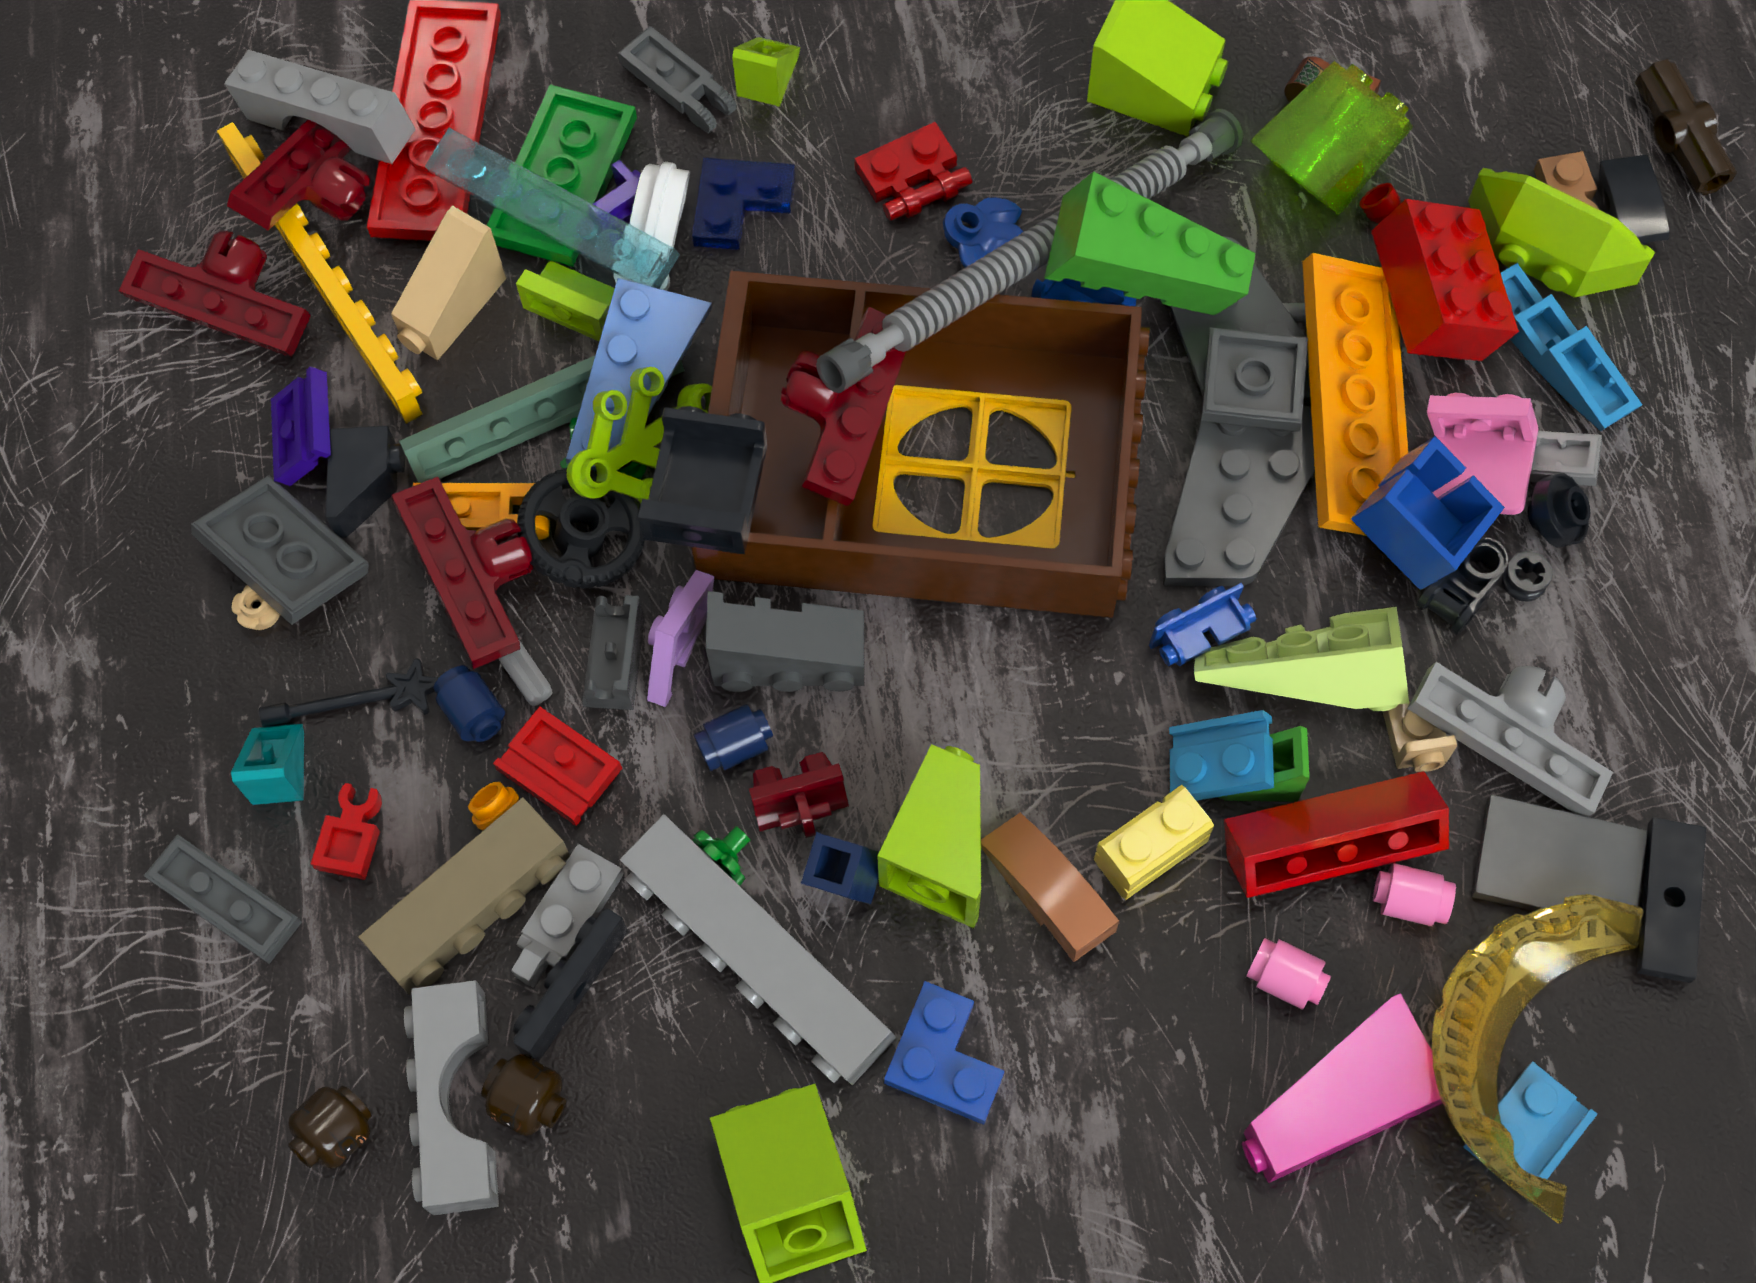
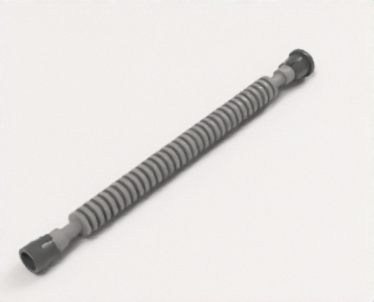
M1216 109L1208 113L1201 124L1189 131L1191 135L1181 141L1178 149L1172 146H1164L1110 180L1147 199H1151L1167 189V187L1175 184V182L1180 181L1186 174L1187 164L1196 165L1206 158L1210 162L1221 154L1228 155L1238 150L1243 140L1241 125L1232 113L1225 109ZM1060 210L906 303L903 307L885 316L882 324L883 330L879 333H868L856 341L849 338L821 355L817 359L816 365L822 382L833 392H843L870 375L874 371L872 367L884 360L886 352L890 349L895 348L902 352L910 350L915 345L932 336V334L958 320L959 317L966 315L977 306L982 305L987 300L1009 288L1012 284L1017 283L1020 279L1025 278L1030 273L1044 266L1049 260Z

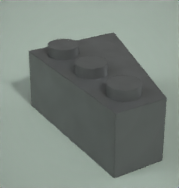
M708 591L706 652L714 686H722L723 689L732 692L748 691L752 686H773L774 689L784 692L798 691L803 686H823L827 690L837 692L851 690L854 686H865L864 611L801 603L800 612L771 608V599L761 597L753 599V606L723 602V593Z

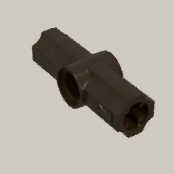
M1668 59L1655 62L1648 69L1639 73L1635 84L1655 118L1653 131L1656 142L1666 154L1674 152L1696 193L1701 192L1703 196L1717 192L1721 187L1732 182L1737 171L1716 136L1718 123L1711 105L1704 100L1696 101L1676 64L1670 63Z

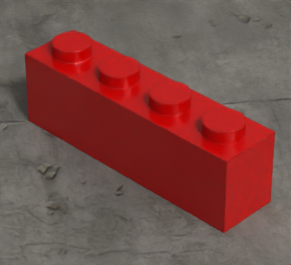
M1424 771L1224 819L1227 860L1247 898L1449 849V807Z

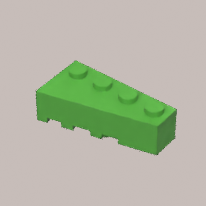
M1092 172L1062 198L1044 279L1058 282L1064 278L1081 282V287L1095 290L1108 287L1123 291V295L1136 299H1141L1144 296L1161 299L1164 305L1215 316L1248 295L1256 253L1096 172Z

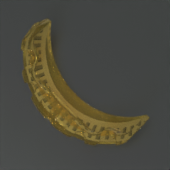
M1590 894L1565 897L1562 904L1546 907L1524 916L1515 914L1496 925L1494 933L1483 940L1474 950L1468 949L1451 972L1443 987V1003L1435 1012L1432 1030V1059L1436 1084L1443 1105L1455 1129L1476 1157L1491 1172L1558 1224L1562 1223L1565 1212L1567 1187L1563 1184L1530 1174L1519 1166L1514 1156V1141L1511 1133L1502 1125L1497 1099V1076L1502 1050L1514 1022L1529 1001L1541 989L1561 974L1586 961L1603 955L1637 948L1643 909L1638 906Z

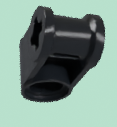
M1481 537L1457 570L1429 585L1416 606L1421 610L1430 609L1452 626L1451 632L1458 636L1482 607L1485 599L1495 589L1508 565V554L1505 547L1495 539ZM1480 561L1486 564L1491 573L1486 574L1476 571L1470 562Z

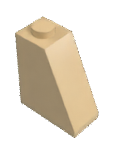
M453 205L446 212L391 313L399 332L397 338L411 352L420 354L423 351L434 359L439 360L506 280L490 227Z

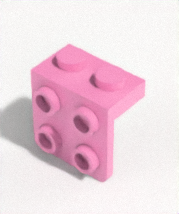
M1451 393L1447 396L1430 395L1427 415L1434 435L1466 467L1461 475L1432 493L1438 498L1474 475L1505 507L1500 514L1517 515L1521 513L1525 508L1538 435V425L1531 399L1511 394H1503L1497 397H1471L1464 393Z

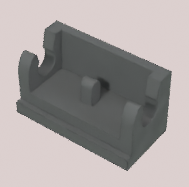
M625 595L623 606L608 604L605 596L597 597L583 693V707L634 710L645 621L639 596Z

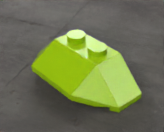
M1482 168L1468 200L1471 208L1480 209L1496 259L1500 260L1508 268L1518 263L1524 273L1542 281L1548 288L1562 291L1574 298L1638 284L1655 254L1649 246L1642 245L1637 236L1617 218L1529 175L1506 171L1495 172L1492 169Z

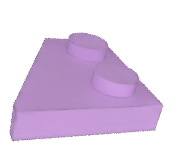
M695 570L685 587L679 585L675 589L666 615L664 617L658 615L655 618L648 635V644L653 645L647 701L663 707L667 706L672 696L671 685L674 666L685 667L695 641L706 622L707 592L713 590L714 576Z

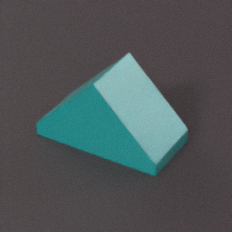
M303 724L251 729L232 768L231 776L233 783L252 805L304 801Z

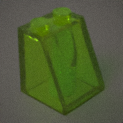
M1334 61L1265 125L1250 142L1273 164L1340 216L1411 131L1413 126L1405 116L1409 108L1388 91L1383 97H1380L1369 88L1373 80L1354 64H1351L1346 70Z

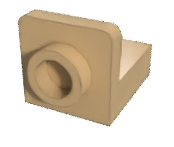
M1410 702L1398 704L1397 707L1391 710L1383 711L1397 769L1414 767L1416 772H1428L1439 769L1446 764L1445 762L1449 760L1457 747L1454 735L1446 736L1444 731L1408 710Z

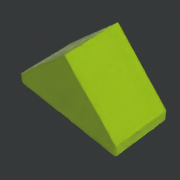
M761 37L754 38L735 47L732 59L737 96L780 107L798 60L800 47Z

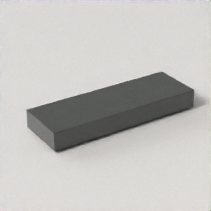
M178 834L144 874V877L267 964L272 962L302 923L297 916Z

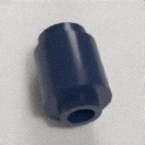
M461 665L446 671L437 679L434 684V691L437 694L436 703L462 740L483 742L498 733L502 726L501 721L505 716V710L478 672L470 671L467 666Z
M748 704L704 723V730L693 734L710 772L721 766L725 771L769 750L765 740L773 737L771 728L762 710L759 709L752 712Z

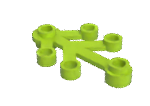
M644 367L636 369L630 377L632 393L628 411L627 400L620 391H602L594 397L593 411L595 415L587 449L578 452L567 467L568 483L580 496L589 499L600 498L611 490L636 498L640 503L642 499L649 500L653 478L640 480L616 470L630 461L656 469L660 449L654 446L660 443L663 438L662 416L647 426L646 421L652 397L660 394L664 387V377L657 368ZM645 374H647L651 380V387L649 390H647L643 385V378ZM700 383L684 387L678 395L677 407L674 409L692 406L708 413L712 386ZM702 396H704L706 401L705 410L701 406ZM608 397L614 403V410L611 414L606 409ZM627 411L621 442L608 450L613 420L622 418ZM593 465H595L597 470L596 482L590 476V470Z

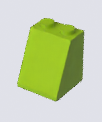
M1115 0L1093 45L1087 102L1188 137L1195 121L1203 122L1207 116L1213 97L1208 94L1211 86L1219 87L1228 66V60L1222 59L1226 39L1169 0Z
M931 744L878 853L879 886L974 928L979 917L981 897L980 765L974 763V759L970 754L959 748L946 746L945 749Z
M815 1083L802 1088L788 1089L778 1096L750 1105L736 1106L726 1113L710 1117L739 1223L760 1283H772L867 1251L852 1194Z

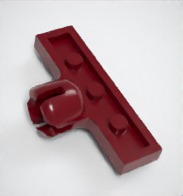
M308 119L230 192L227 207L268 231L297 202L302 200L310 201L314 207L336 220L347 221L363 204L366 198L364 186H369L371 181L365 171L343 159L352 150L343 140L330 130Z
M221 230L214 234L201 263L195 267H187L143 250H137L119 289V292L126 298L291 358L293 357L311 315L304 308L256 292L255 285L267 261V255L254 241L242 235L231 239L233 232Z
M869 307L863 315L854 341L868 333L877 334L882 331L883 319L887 315ZM895 348L890 349L886 352L884 360L872 367L874 371L870 375L841 393L831 391L822 382L816 365L820 355L808 350L802 351L798 355L787 374L786 388L782 387L781 402L784 407L814 419L820 426V436L801 487L845 506L851 504L855 498L906 351H898Z
M438 476L393 494L394 506L473 669L520 650L519 639L495 593L500 585L529 574L533 569L530 563L532 553L526 538L518 537L517 534L522 531L519 525L513 519L505 518L478 530H467L461 524Z

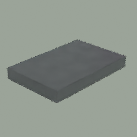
M270 475L191 523V535L291 625L368 574L369 563L278 482L274 481Z
M1490 795L1486 803L1471 897L1546 915L1576 909H1596L1623 933L1630 934L1635 929L1647 830Z

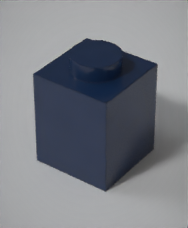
M816 832L801 884L871 904L879 879V851Z

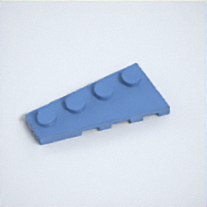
M620 278L617 279L567 453V464L570 463L578 452L587 449L595 415L593 411L594 397L602 391H620L627 400L628 411L632 393L630 387L632 373L639 368L655 367L664 377V387L660 394L652 397L649 415L656 401H659L666 389L668 380L679 361L684 358L691 346L692 339L700 325L704 323L712 309L711 302ZM645 374L643 378V385L647 390H649L651 387L650 377L647 374ZM608 397L606 409L611 414L614 410V403ZM627 411L622 418L613 420L608 450L621 442ZM595 465L591 467V470H596Z

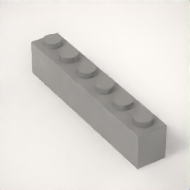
M665 814L620 859L632 871L625 880L646 901L655 894L668 907L661 915L682 936L691 929L705 943L698 951L719 972L728 965L742 979L735 987L757 1009L764 1002L774 1009L780 1016L773 1022V1025L795 1046L802 1039L810 1044L818 1052L811 1062L833 1083L842 1076L853 1086L896 1040V1036Z

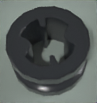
M1533 551L1519 552L1511 558L1502 574V584L1505 591L1511 597L1519 601H1533L1545 592L1553 578V569L1550 562L1543 555ZM1522 569L1526 574L1534 572L1537 575L1534 583L1529 579L1521 581L1517 577L1520 570Z

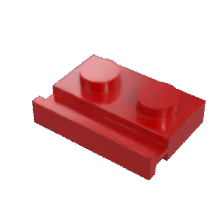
M540 706L508 744V750L493 763L497 771L575 826L580 823V818L585 811L595 804L622 770L620 761Z

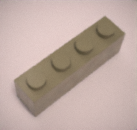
M522 797L358 937L406 993L410 995L411 988L427 987L435 983L444 971L443 966L458 953L463 955L473 950L483 940L485 936L484 931L498 918L506 919L516 913L526 900L525 895L540 882L547 884L554 880L566 865L565 861L570 857V854L559 835Z

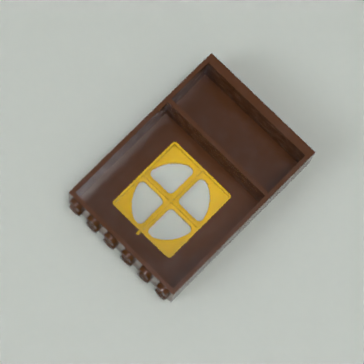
M730 271L708 413L723 416L740 413L764 422L768 446L745 555L691 547L696 570L712 575L716 580L1113 618L1116 600H1126L1127 585L1131 577L1133 550H1130L1131 534L1134 533L1136 504L1133 503L1139 477L1140 459L1137 458L1138 444L1141 442L1143 414H1140L1141 401L1144 399L1146 370H1144L1145 357H1147L1150 327L1141 326L1142 307L997 294L906 351L855 498L849 506H845L801 487L820 436V426L814 419L784 407L782 404L781 391L782 387L786 388L787 374L791 365L802 351L808 350L821 356L849 338L855 340L863 315L869 307L888 315L931 288ZM963 407L971 411L972 424L969 452L964 460L955 461L912 457L899 453L898 445L900 440L914 425L923 419L953 408ZM995 411H1004L1032 425L1045 437L1056 456L1055 466L1050 469L998 465L988 462L985 454L990 415ZM906 474L962 481L965 490L961 526L958 532L946 534L918 520L898 498L894 490V479L899 475ZM1003 483L1045 487L1052 491L1053 499L1046 511L1024 528L992 538L983 537L978 532L981 492L985 484Z

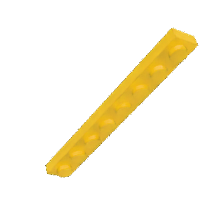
M233 122L217 130L229 158L243 179L261 164V161L265 160L253 136L249 135L243 138ZM296 203L275 224V227L406 424L423 415L416 400V397L422 394L417 381L408 368L401 372L398 370L394 361L399 359L393 345L385 334L376 337L370 328L376 324L373 316L361 299L355 303L348 295L349 292L353 291L349 280L339 265L333 269L330 268L326 262V259L331 257L328 249L317 232L310 236L308 235L304 226L309 223L300 206Z

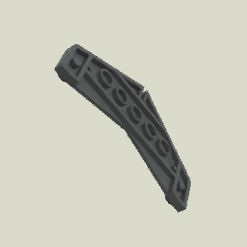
M1223 236L1226 239L1242 246L1237 240ZM1255 264L1253 265L1248 295L1215 316L1169 306L1202 396L1210 327L1306 337ZM1308 347L1306 353L1302 424L1299 431L1201 421L1163 561L1164 586H1236L1241 582L1245 586L1252 583L1258 577L1315 473Z

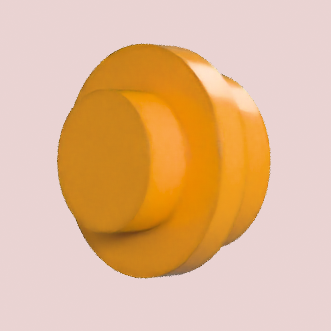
M493 782L486 785L474 795L469 803L468 809L473 814L472 822L478 829L485 830L518 802V794L512 787H504L501 782Z

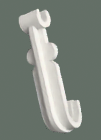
M663 162L661 166L654 164L645 166L638 182L623 249L630 261L620 262L614 270L615 282L620 278L668 290L670 277L662 266L671 261L679 221H681L690 171L677 169L676 165L671 162Z

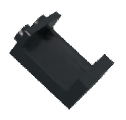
M683 406L679 409L664 408L662 415L664 434L649 500L642 499L638 515L643 539L745 555L768 446L765 423L740 413L723 416L709 414L692 406Z

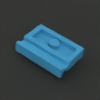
M1264 710L1169 727V734L1173 736V748L1170 749V792L1183 785L1197 801L1274 788L1273 738L1269 736V724H1272V716Z
M1533 1061L1524 1069L1482 1122L1484 1132L1501 1164L1530 1199L1535 1196L1597 1116L1594 1110H1588L1579 1103L1574 1094ZM1467 1141L1463 1147L1487 1166Z

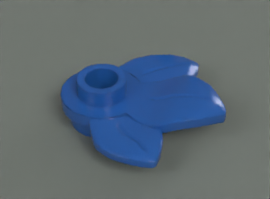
M997 197L985 198L976 206L958 204L950 208L943 220L944 234L947 241L959 250L960 262L966 268L1023 233L1022 229L1015 225L1021 216L1022 209L1007 199ZM962 221L967 222L973 228H967L963 225Z

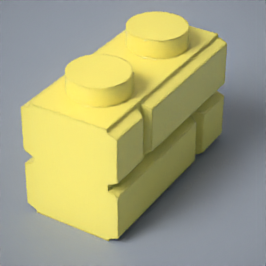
M1180 785L1163 798L1162 803L1157 801L1100 841L1097 845L1094 861L1121 897L1127 900L1206 844L1214 824L1183 785Z

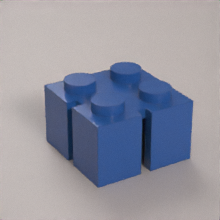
M1436 436L1400 458L1378 485L1379 488L1371 493L1351 517V520L1419 590L1457 570L1505 508L1474 475L1438 498L1432 493L1461 475L1466 469Z

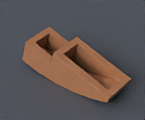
M1018 813L981 839L982 850L1039 925L1045 924L1073 962L1116 933L1119 924L1118 918L1072 863L1022 813Z

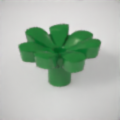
M737 826L722 840L710 837L702 829L694 834L692 841L710 858L721 864L720 868L741 886L746 878L740 871L741 866L738 864L739 857L737 854L751 841L750 838Z

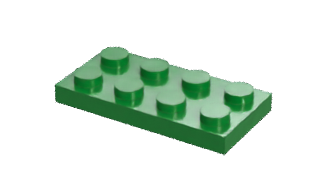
M550 84L487 224L491 228L496 246L574 267L593 222L589 206L601 199L606 192L613 175L611 165L620 159L636 122V108L631 105Z

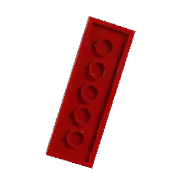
M409 0L392 92L396 93L414 125L415 131L393 164L379 160L367 222L370 237L431 241L446 212L452 205L467 214L501 18L498 3Z

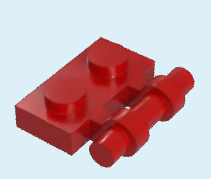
M936 122L854 158L855 170L876 203L890 196L894 197L893 200L883 204L884 213L889 221L903 215L910 218L922 212V206L940 198L944 201L958 195L959 189L972 184L971 174L966 167L952 173L948 171L957 166V155ZM927 179L930 180V183L915 190L912 188V186Z

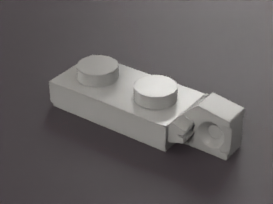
M577 844L566 861V865L561 869L521 931L522 934L516 945L523 949L511 970L515 978L534 988L548 965L554 967L560 960H569L578 947L575 944V938L580 928L589 917H598L622 879L624 872L621 867Z

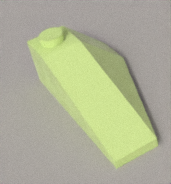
M1397 607L1329 617L1330 627L1314 631H1305L1302 625L1285 628V634L1279 636L1277 640L1267 643L1261 638L1250 637L1211 647L1210 651L1196 657L1194 663L1195 681L1353 709L1369 708L1373 711H1387L1397 707L1398 704L1409 703Z

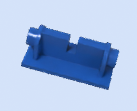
M1242 582L1228 590L1224 586L1212 589L1199 599V605L1185 612L1177 608L1163 615L1155 623L1156 627L1149 643L1150 648L1153 649L1163 644L1164 646L1159 649V652L1165 664L1171 666L1176 663L1178 666H1182L1188 661L1210 651L1211 645L1204 636V632L1209 630L1217 644L1221 645L1249 631L1251 628L1250 624L1256 621V615L1249 604L1246 603L1241 606L1238 602L1244 588Z

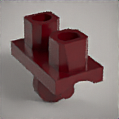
M819 752L805 756L799 762L802 773L783 779L780 768H775L774 766L754 771V787L749 788V793L759 831L781 826L783 830L801 824L805 838L815 836L814 820L832 816L831 811L849 807L844 787V778L839 763L832 765L825 753Z

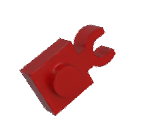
M345 783L340 789L338 796L339 804L343 809L341 817L325 816L311 865L318 871L365 880L380 833L376 825L367 822L380 811L382 797L377 789L371 788L368 799L364 804L353 805L356 790L352 784Z

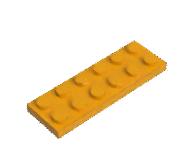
M1312 253L1302 263L1318 527L1367 536L1351 520V517L1371 493L1379 488L1378 485L1400 458L1408 454L1399 323L1381 267Z

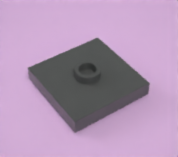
M1210 327L1201 421L1299 431L1302 424L1308 338Z

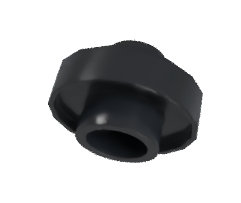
M1565 473L1541 478L1535 485L1531 504L1528 507V519L1533 529L1538 531L1549 544L1557 548L1581 543L1586 537L1591 510L1585 492L1572 477Z

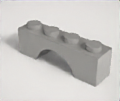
M248 50L224 83L247 120L283 130L292 116L306 118L330 130L355 153L393 164L415 131V127L396 93Z
M476 980L411 988L412 1006H405L404 1025L407 1038H414L415 1053L414 1059L407 1060L406 1068L409 1090L417 1092L418 1112L411 1113L409 1117L411 1142L413 1146H419L420 1167L413 1168L412 1171L414 1198L416 1202L422 1201V1207L432 1215L499 1207L495 1151L486 1142L462 1134L455 1126L449 1108L450 1088L458 1069L471 1055L489 1045L485 992Z

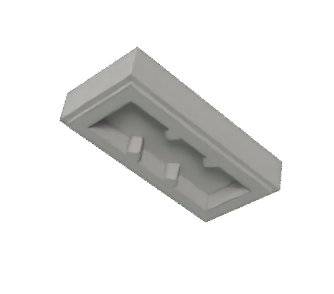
M1538 431L1529 482H1538L1541 478L1565 473L1572 477L1578 485L1596 486L1602 435Z

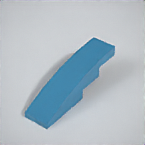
M1518 263L1500 273L1519 330L1510 340L1530 364L1569 404L1600 431L1643 405L1587 326L1578 331L1552 294L1544 299L1541 297Z

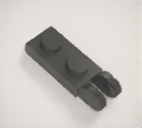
M652 26L645 29L617 53L619 63L680 113L683 114L685 112L691 122L700 127L704 132H711L717 126V123L713 117L714 115L698 101L702 96L705 95L711 105L717 110L719 109L724 115L728 116L737 109L734 98L727 90H724L721 85L713 80L711 73Z

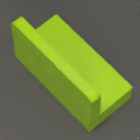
M553 261L547 263L540 275L526 269L516 283L524 309L600 341L615 288Z

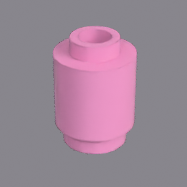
M1392 863L1388 872L1379 871L1373 891V902L1381 903L1380 913L1382 915L1427 926H1433L1434 922L1447 924L1454 905L1456 884L1444 881V875Z
M1266 938L1263 939L1246 977L1258 982L1257 988L1302 1010L1308 1001L1316 1005L1319 1004L1331 978L1330 975L1322 972L1326 961L1280 939L1276 944Z

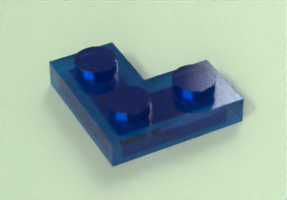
M703 158L692 234L694 246L740 250L745 210L791 214L796 176L795 164Z

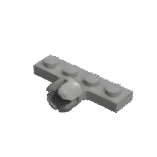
M1435 662L1427 669L1407 708L1408 710L1448 735H1454L1456 740L1573 813L1586 817L1595 813L1613 772L1567 744L1554 733V722L1566 700L1564 686L1555 676L1551 678L1545 693L1537 691L1546 670L1534 666H1519L1513 669L1510 674H1507L1497 696H1492L1438 662Z

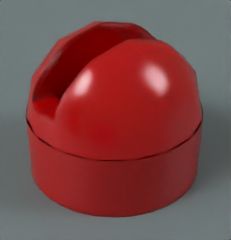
M1383 183L1368 191L1362 197L1359 205L1367 218L1379 224L1401 204V199L1391 183Z

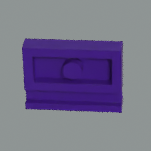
M311 366L306 369L305 379L297 377L271 398L274 481L288 486H292L309 471L313 470L318 465L320 456L327 458L331 455L327 372Z

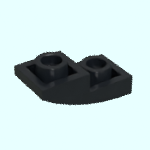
M1648 155L1600 161L1599 178L1610 201L1609 215L1617 218L1631 230L1642 245L1648 242L1669 240L1670 232L1657 178Z

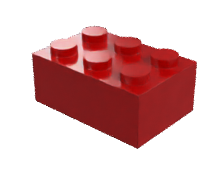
M1405 199L1371 230L1408 354L1483 361L1519 332L1480 209Z

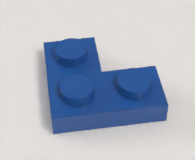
M925 981L885 1075L884 1084L984 1125L1005 1071L956 1051L973 1010L974 1001Z

